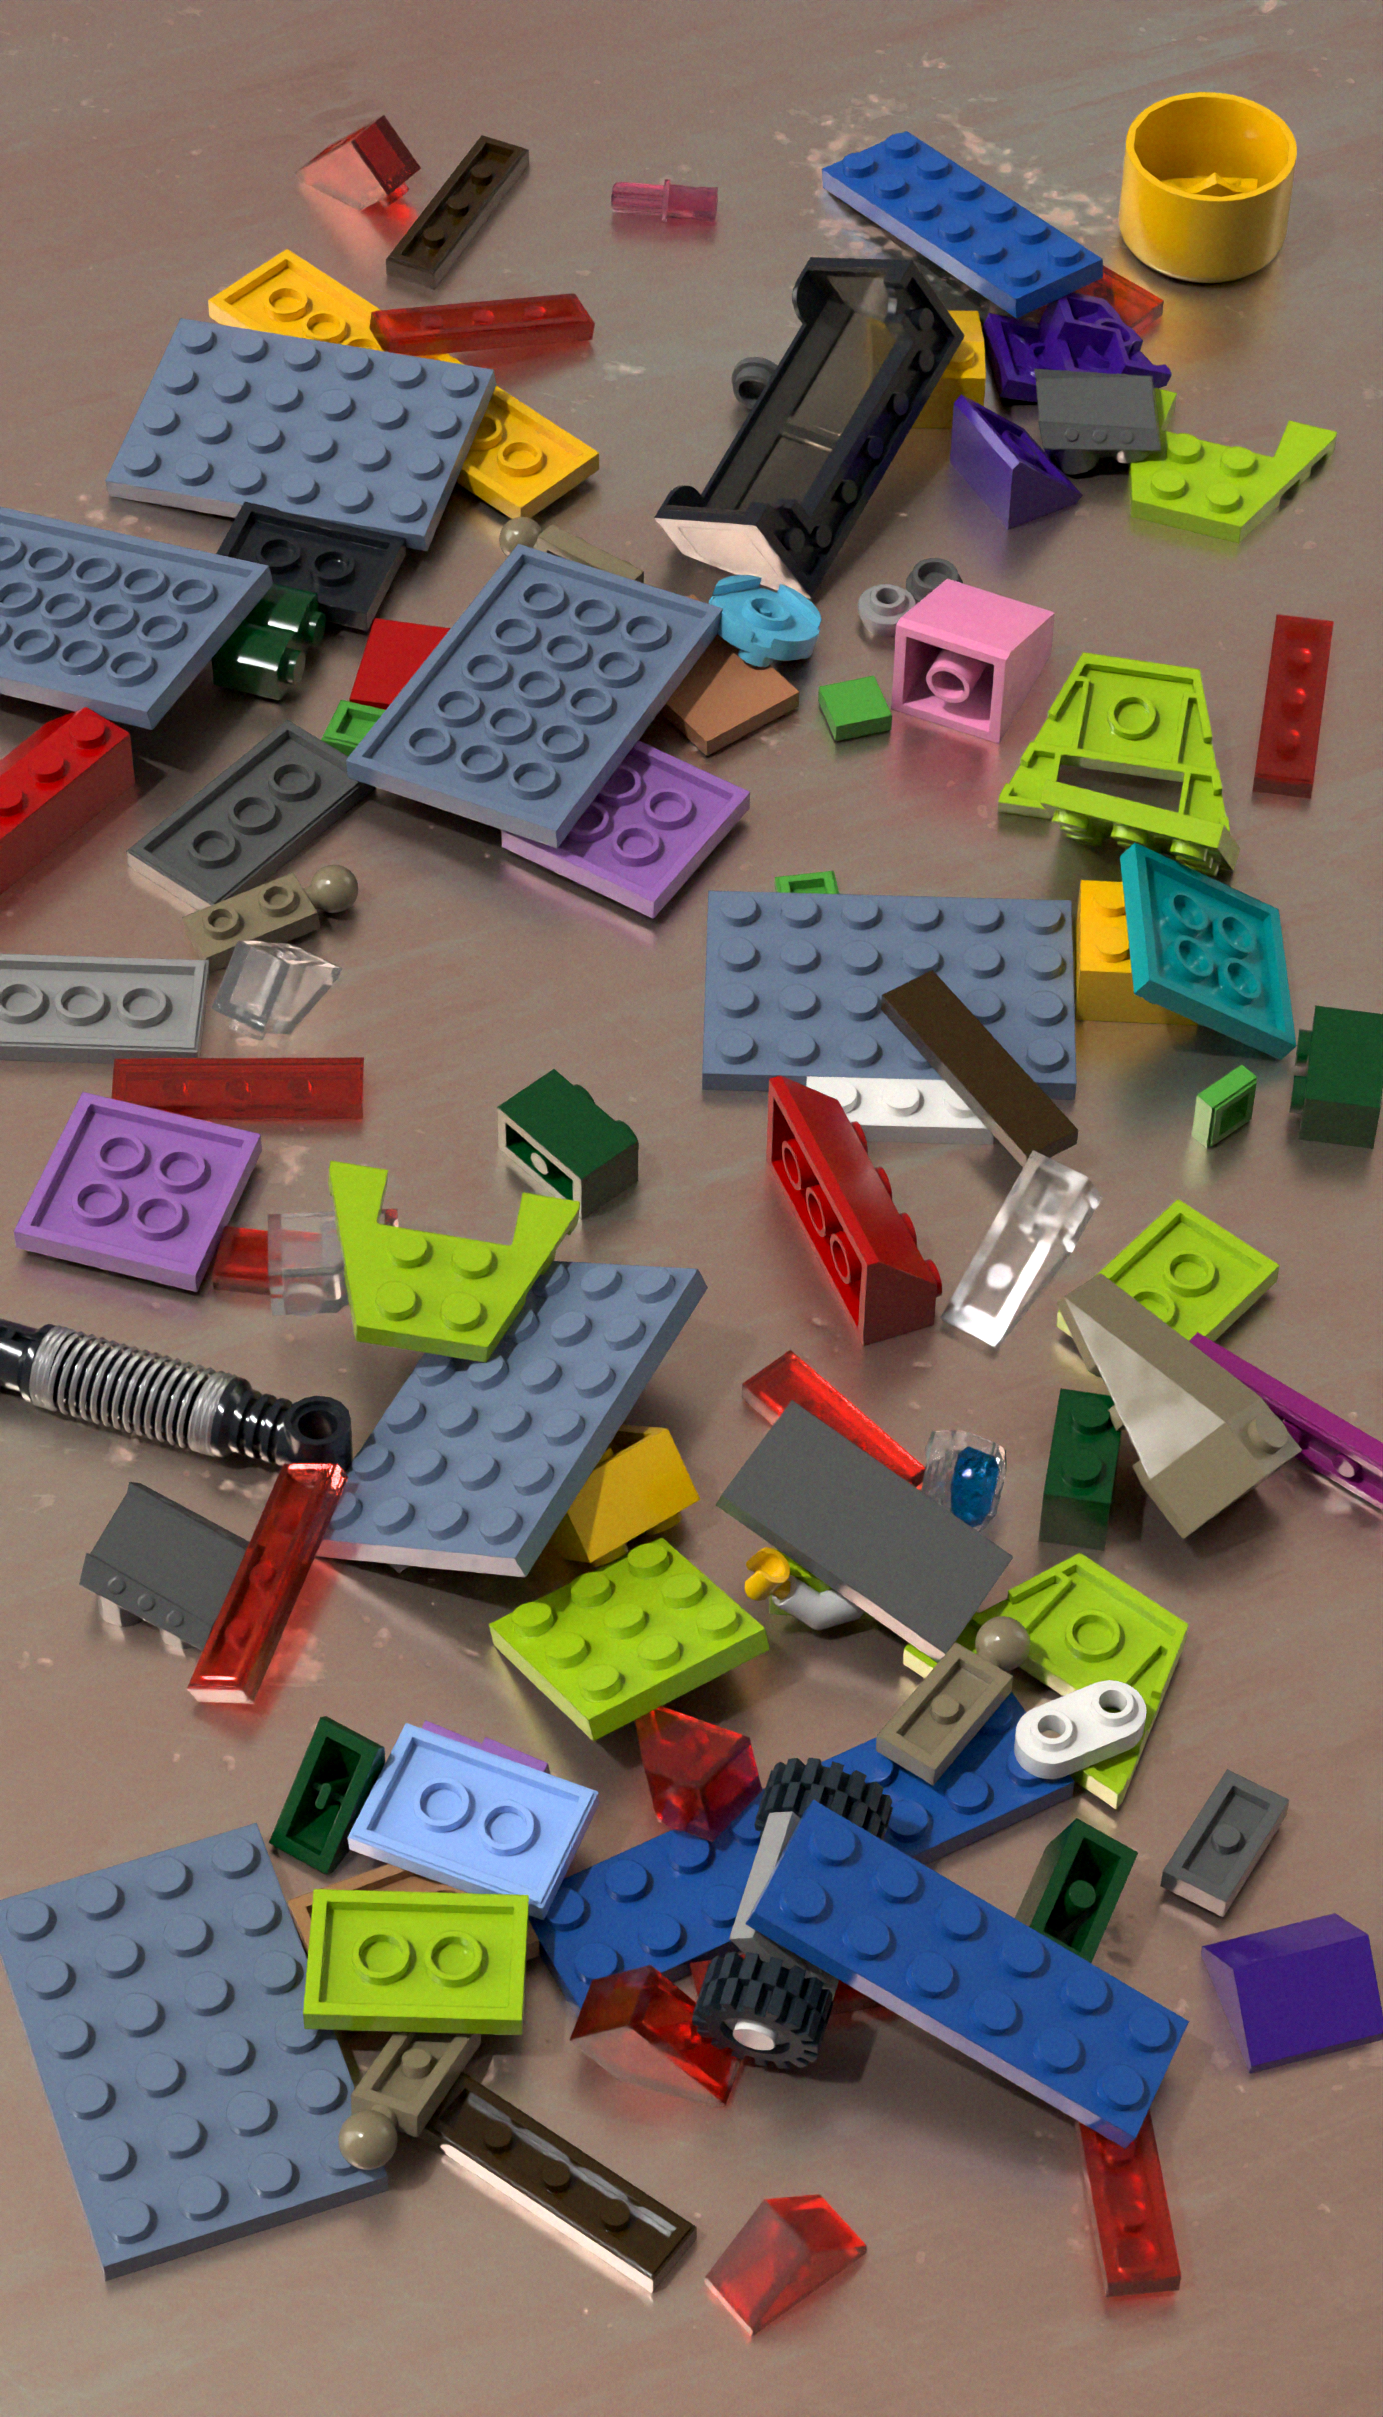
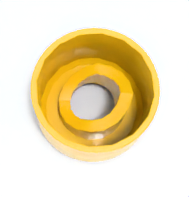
M1194 92L1180 94L1160 100L1144 109L1130 125L1125 146L1119 227L1122 238L1129 250L1138 260L1152 270L1170 278L1193 283L1234 281L1247 277L1265 267L1279 253L1287 234L1297 157V145L1290 128L1278 115L1268 108L1249 99L1225 93Z

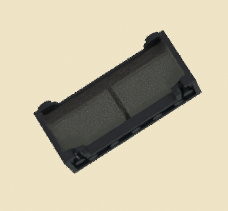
M810 257L792 291V304L802 326L701 494L692 486L681 485L675 487L667 495L654 517L682 554L735 575L761 577L760 584L778 591L781 583L801 593L807 599L813 598L965 337L913 260Z

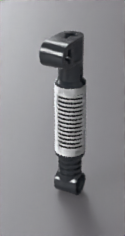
M0 1318V1386L19 1391L26 1402L37 1407L47 1408L54 1412L60 1409L61 1413L65 1415L69 1412L75 1418L81 1415L86 1421L92 1418L96 1424L103 1421L107 1427L114 1425L118 1430L125 1428V1431L128 1433L135 1430L139 1436L146 1433L150 1439L157 1437L160 1442L168 1440L171 1445L178 1443L183 1449L189 1446L192 1451L204 1453L207 1456L211 1455L212 1457L217 1456L225 1459L233 1453L240 1455L246 1453L250 1458L259 1459L261 1457V1460L271 1464L276 1462L279 1466L288 1468L289 1475L296 1483L311 1489L321 1490L336 1486L351 1466L353 1461L351 1418L349 1410L342 1402L325 1396H312L292 1404L290 1400L285 1398L277 1399L274 1395L267 1393L262 1395L259 1391L253 1390L248 1380L235 1374L232 1375L229 1372H216L211 1367L205 1369L200 1364L194 1366L189 1361L184 1363L178 1358L173 1360L168 1355L162 1357L157 1352L151 1354L146 1349L141 1351L136 1346L130 1348L125 1343L119 1345L114 1340L108 1341L103 1337L97 1338L93 1334L87 1336L82 1331L77 1332L72 1328L69 1329L61 1325L47 1324L36 1329Z

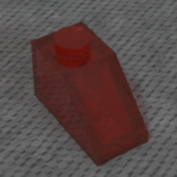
M385 115L327 146L295 172L301 182L361 211L377 201L381 203L383 208L397 201L410 190L405 181L419 171L421 167Z
M663 1706L635 1720L644 1771L658 1822L665 1824L673 1830L684 1831L713 1842L763 1791L750 1737Z
M652 1965L592 1980L570 2037V2041L620 2081L715 2108L726 2105L742 2061L731 2056L733 2049L726 2047L719 2050L711 2045L712 2038L701 2037L697 2032L698 2026H694L692 2023L696 2002Z

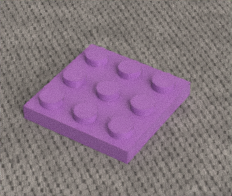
M638 740L558 848L502 830V847L654 919L750 809V792Z
M82 1092L14 1230L16 1248L197 1292L262 1152L261 1134Z

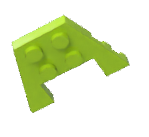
M1155 388L1162 453L1150 454L1144 460L1129 463L1130 515L1133 518L1239 544L1279 506L1280 497L1292 485L1299 487L1310 476L1311 467L1320 459L1326 461L1334 453L1337 432L1289 420L1273 457L1253 453L1244 447H1229L1200 440L1191 434H1176L1166 431L1175 411L1177 393Z
M1083 652L1050 707L1047 719L1033 742L1030 741L1023 753L1020 765L1011 781L1003 787L999 795L998 812L1051 820L1052 816L1040 804L1045 781L1049 779L1058 782L1061 765L1182 782L1183 787L1178 813L1224 824L1230 833L1228 816H1226L1222 797L1219 769H1217L1214 755L1213 736L1200 669Z
M330 1161L328 1186L334 1204L337 1237L341 1244L344 1277L355 1341L486 1363L525 1305L526 1295L540 1274L544 1275L555 1259L557 1248L567 1234L571 1235L578 1223L579 1201L523 1192L512 1245L379 1224L387 1189L388 1170Z
M1078 1553L1008 1590V1596L1005 1600L980 1613L976 1611L955 1642L977 1654L975 1640L981 1626L995 1617H1010L1019 1621L1025 1627L1030 1638L1029 1654L1019 1667L1060 1695L1065 1696L1094 1683L1107 1680L1126 1683L1140 1693L1146 1704L1145 1726L1140 1741L1133 1748L1070 1774L1075 1782L1117 1809L1123 1802L1186 1643L1189 1624L1083 1554ZM910 1643L904 1648L903 1664L925 1679L937 1665V1662ZM1102 1708L1109 1713L1121 1712L1116 1708Z

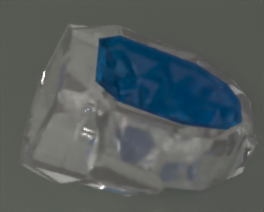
M955 1429L932 1431L924 1450L927 1461L921 1492L973 1529L981 1532L997 1514L1007 1472L1006 1450L999 1444L973 1433Z

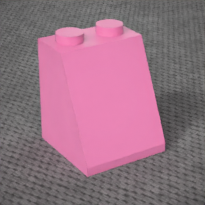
M946 579L906 612L896 624L891 709L999 744L1051 655L1055 612Z

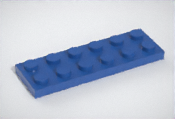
M908 131L893 134L879 144L861 152L848 154L843 160L822 169L824 189L1015 318H1019L1103 278V259Z
M812 1800L804 1811L745 1923L747 1926L1123 2148H1126L1136 2139L1189 2023L1188 2020L815 1800Z

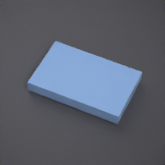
M406 1723L348 1836L349 1850L467 1893L529 1895V1915L544 1920L600 1804L599 1792Z

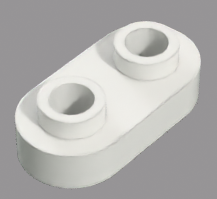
M1107 1680L1094 1683L1035 1707L1026 1712L1017 1724L1014 1743L1015 1757L1020 1766L1028 1773L1039 1778L1057 1779L1133 1748L1142 1738L1146 1719L1144 1699L1130 1685L1119 1681ZM1102 1708H1116L1121 1712L1109 1713ZM1051 1730L1059 1733L1061 1736L1047 1738L1041 1733Z

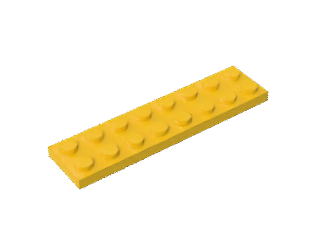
M288 249L282 251L208 300L209 317L221 325L463 364ZM496 386L456 482L511 519L516 517L531 518L598 471L599 452Z

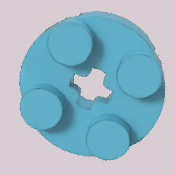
M734 575L718 581L708 604L723 608L718 635L739 648L738 655L742 660L754 666L767 667L771 664L772 659L789 661L811 657L821 629L818 630L822 619L820 612L809 599L781 583L777 593L769 589L760 588L762 578L751 575Z

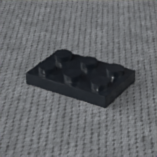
M244 502L216 554L268 565L273 583L318 593L319 612L325 614L326 621L368 630L406 556V543L403 537L282 512L276 508Z

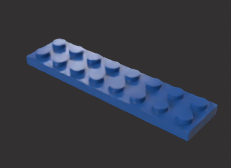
M1012 1691L934 1785H931L877 1752V1737L821 1762L822 1766L829 1768L832 1761L844 1765L843 1772L851 1775L857 1770L867 1775L865 1779L866 1784L877 1782L883 1787L882 1794L890 1795L892 1799L891 1807H893L883 1841L924 1865L1073 1797L1074 1780L1070 1775L1057 1779L1039 1778L1028 1773L1018 1763L1014 1753L1016 1727L1026 1711ZM765 1788L563 1879L545 1919L541 1920L529 1915V1921L539 1939V1955L581 2025L707 1967L709 1963L711 1964L712 1959L718 1955L725 1958L726 1953L741 1951L729 1938L761 1841L759 1837L761 1831H756L754 1824Z

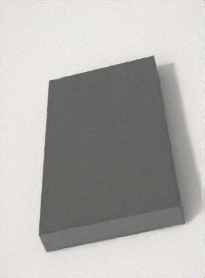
M286 720L126 851L127 864L138 873L199 911L260 886L369 795L376 787L348 778L346 766L348 756L291 721Z
M793 1400L782 1412L716 1503V1506L937 1663L952 1647L1013 1559L1012 1555Z

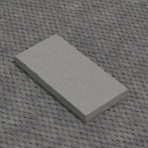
M0 953V1060L199 1067L210 980L209 960Z

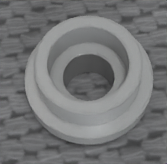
M881 584L873 586L862 593L858 601V613L869 632L881 637H892L896 635V624L899 619L914 607L916 602L912 594L906 589L892 584Z

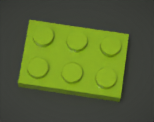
M1177 1199L1098 1274H1103L1188 1341L1198 1332L1214 1342L1277 1282L1280 1265ZM1059 1309L1056 1327L1072 1337Z
M314 1889L303 2007L304 2029L522 2035L529 1895Z

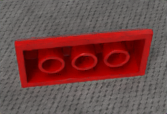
M84 707L76 712H71L47 722L0 760V895L135 784L129 732L91 709Z
M781 1075L770 1078L766 1162L862 1347L934 1325L936 1297L942 1295L940 1274L935 1263L931 1259L924 1261L917 1248L915 1228L909 1215L905 1212L898 1213L892 1201V1189L885 1170L880 1166L874 1168L869 1159L867 1141L862 1127L857 1121L850 1123L837 1099Z

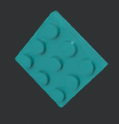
M1133 843L1120 856L1134 994L1144 998L1149 1003L1157 1004L1191 1019L1198 1025L1206 1026L1240 1041L1247 1047L1255 1048L1282 1060L1297 1045L1279 909L1138 843Z

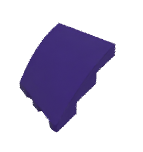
M1072 292L1048 303L1039 323L989 313L982 327L986 350L1000 397L1038 402L1034 369L1153 376L1155 388L1167 386L1172 376L1171 370L1165 364L1153 365L1140 351L1143 343L1141 337L1122 322L1117 311L1103 298Z

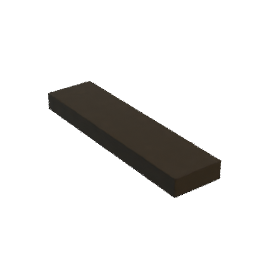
M481 135L387 257L386 274L435 290L528 167L529 150Z
M933 970L882 995L881 1010L1025 1171L1077 1144L1078 1129Z
M464 2072L460 2074L419 2135V2137L652 2293L697 2239V2227Z

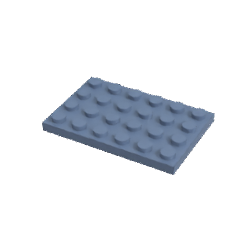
M180 318L105 480L108 494L112 497L236 518L244 502H250L276 508L286 513L405 538L406 548L428 551L495 390L496 379L494 369Z
M0 507V694L75 712L87 707L105 719L153 730L271 588L273 580L269 566Z
M518 544L346 759L348 778L558 848L718 634L723 608Z
M708 891L702 1090L769 1091V1079L780 1075L805 1086L807 1076L944 1080L881 1010V997L883 994L933 970L1050 1099L1075 1100L1077 1079L1071 900Z
M553 1261L544 1275L540 1274L526 1295L525 1305L486 1363L424 1353L360 1451L354 1457L351 1466L342 1476L302 1536L311 1554L319 1557L526 1577L708 1289L699 1270L693 1268Z
M257 1823L0 1900V1960L105 2281L389 2191L388 2176L384 2165L373 2170L358 2169L350 2165L340 2152L338 2135L342 2124L351 2116V2094L355 2087L334 2030L304 2029L303 2007L307 1957Z

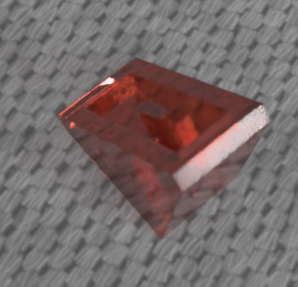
M820 2194L764 2199L705 2276V2285L752 2337L865 2255L867 2246Z

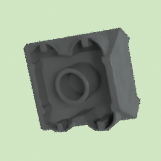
M1034 369L1039 413L1038 424L1043 449L1048 458L1056 462L1058 468L1063 473L1074 475L1087 472L1096 466L1100 458L1113 457L1118 462L1132 463L1144 460L1150 454L1162 453L1153 376Z
M129 1482L127 1493L91 1553H86L79 1585L97 1595L99 1614L104 1621L120 1627H128L145 1620L159 1628L160 1636L165 1643L181 1649L197 1648L208 1653L259 1565L263 1549L141 1483Z

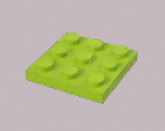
M1049 779L1045 781L1040 804L1053 817L1052 822L1060 825L1059 830L1068 833L1066 838L1072 841L1101 847L1103 838L1117 841L1118 846L1125 848L1124 852L1133 843H1138L1159 854L1175 856L1176 861L1210 877H1217L1219 868L1233 872L1235 870L1240 847L1224 824Z
M662 1537L635 1547L628 1554L593 1572L576 1577L571 1583L533 1602L520 1605L512 1613L489 1624L494 1646L592 1741L615 1731L770 1650L765 1628Z

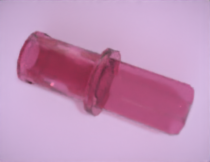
M665 179L664 185L617 182L613 185L611 207L615 212L662 216V222L668 223V218L716 222L718 187L671 184V179Z

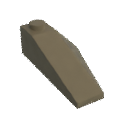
M1098 1274L1057 1302L1088 1371L1103 1379L1115 1404L1108 1411L1116 1431L1127 1430L1140 1460L1133 1465V1468L1142 1487L1182 1539L1188 1537L1251 1492L1302 1451L1288 1433L1283 1422L1275 1416L1258 1394L1103 1274Z

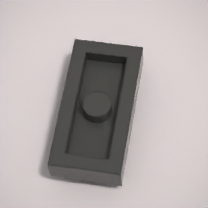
M1227 1769L1164 1868L1160 1886L1224 1917L1286 1817L1289 1799Z

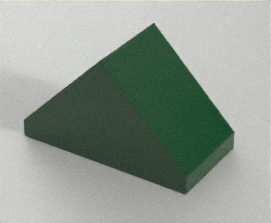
M327 1716L320 1717L269 1843L326 1875L333 1873L350 1851L348 1836L385 1765V1748Z

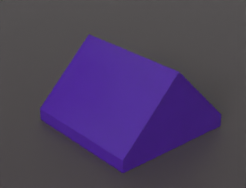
M962 394L957 398L953 407L950 463L1008 530L1074 505L1083 496L1058 466L1048 458L1047 454L1024 428Z
M1336 1913L1202 1946L1201 1956L1250 2074L1383 2040V2012L1369 1935Z

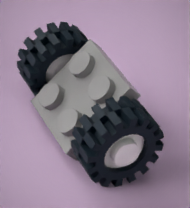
M799 1758L788 1759L787 1764L779 1762L771 1770L754 1824L755 1830L761 1831L759 1835L761 1841L729 1938L746 1956L743 1959L736 1952L726 1953L725 1958L718 1955L712 1959L711 1964L709 1963L693 2012V2025L698 2026L697 2032L702 2038H712L711 2045L719 2050L729 2047L733 2049L731 2056L741 2060L744 2059L745 2055L755 2058V2064L766 2067L769 2061H774L778 2068L790 2069L791 2063L801 2068L807 2066L809 2061L814 2062L817 2059L834 2004L833 1999L839 1979L747 1926L745 1923L799 1820L812 1800L819 1802L881 1840H884L893 1807H891L892 1799L890 1795L882 1794L883 1787L877 1782L866 1784L865 1779L867 1775L857 1770L851 1775L843 1772L844 1765L833 1761L829 1768L822 1766L821 1760L817 1758H808L806 1765Z

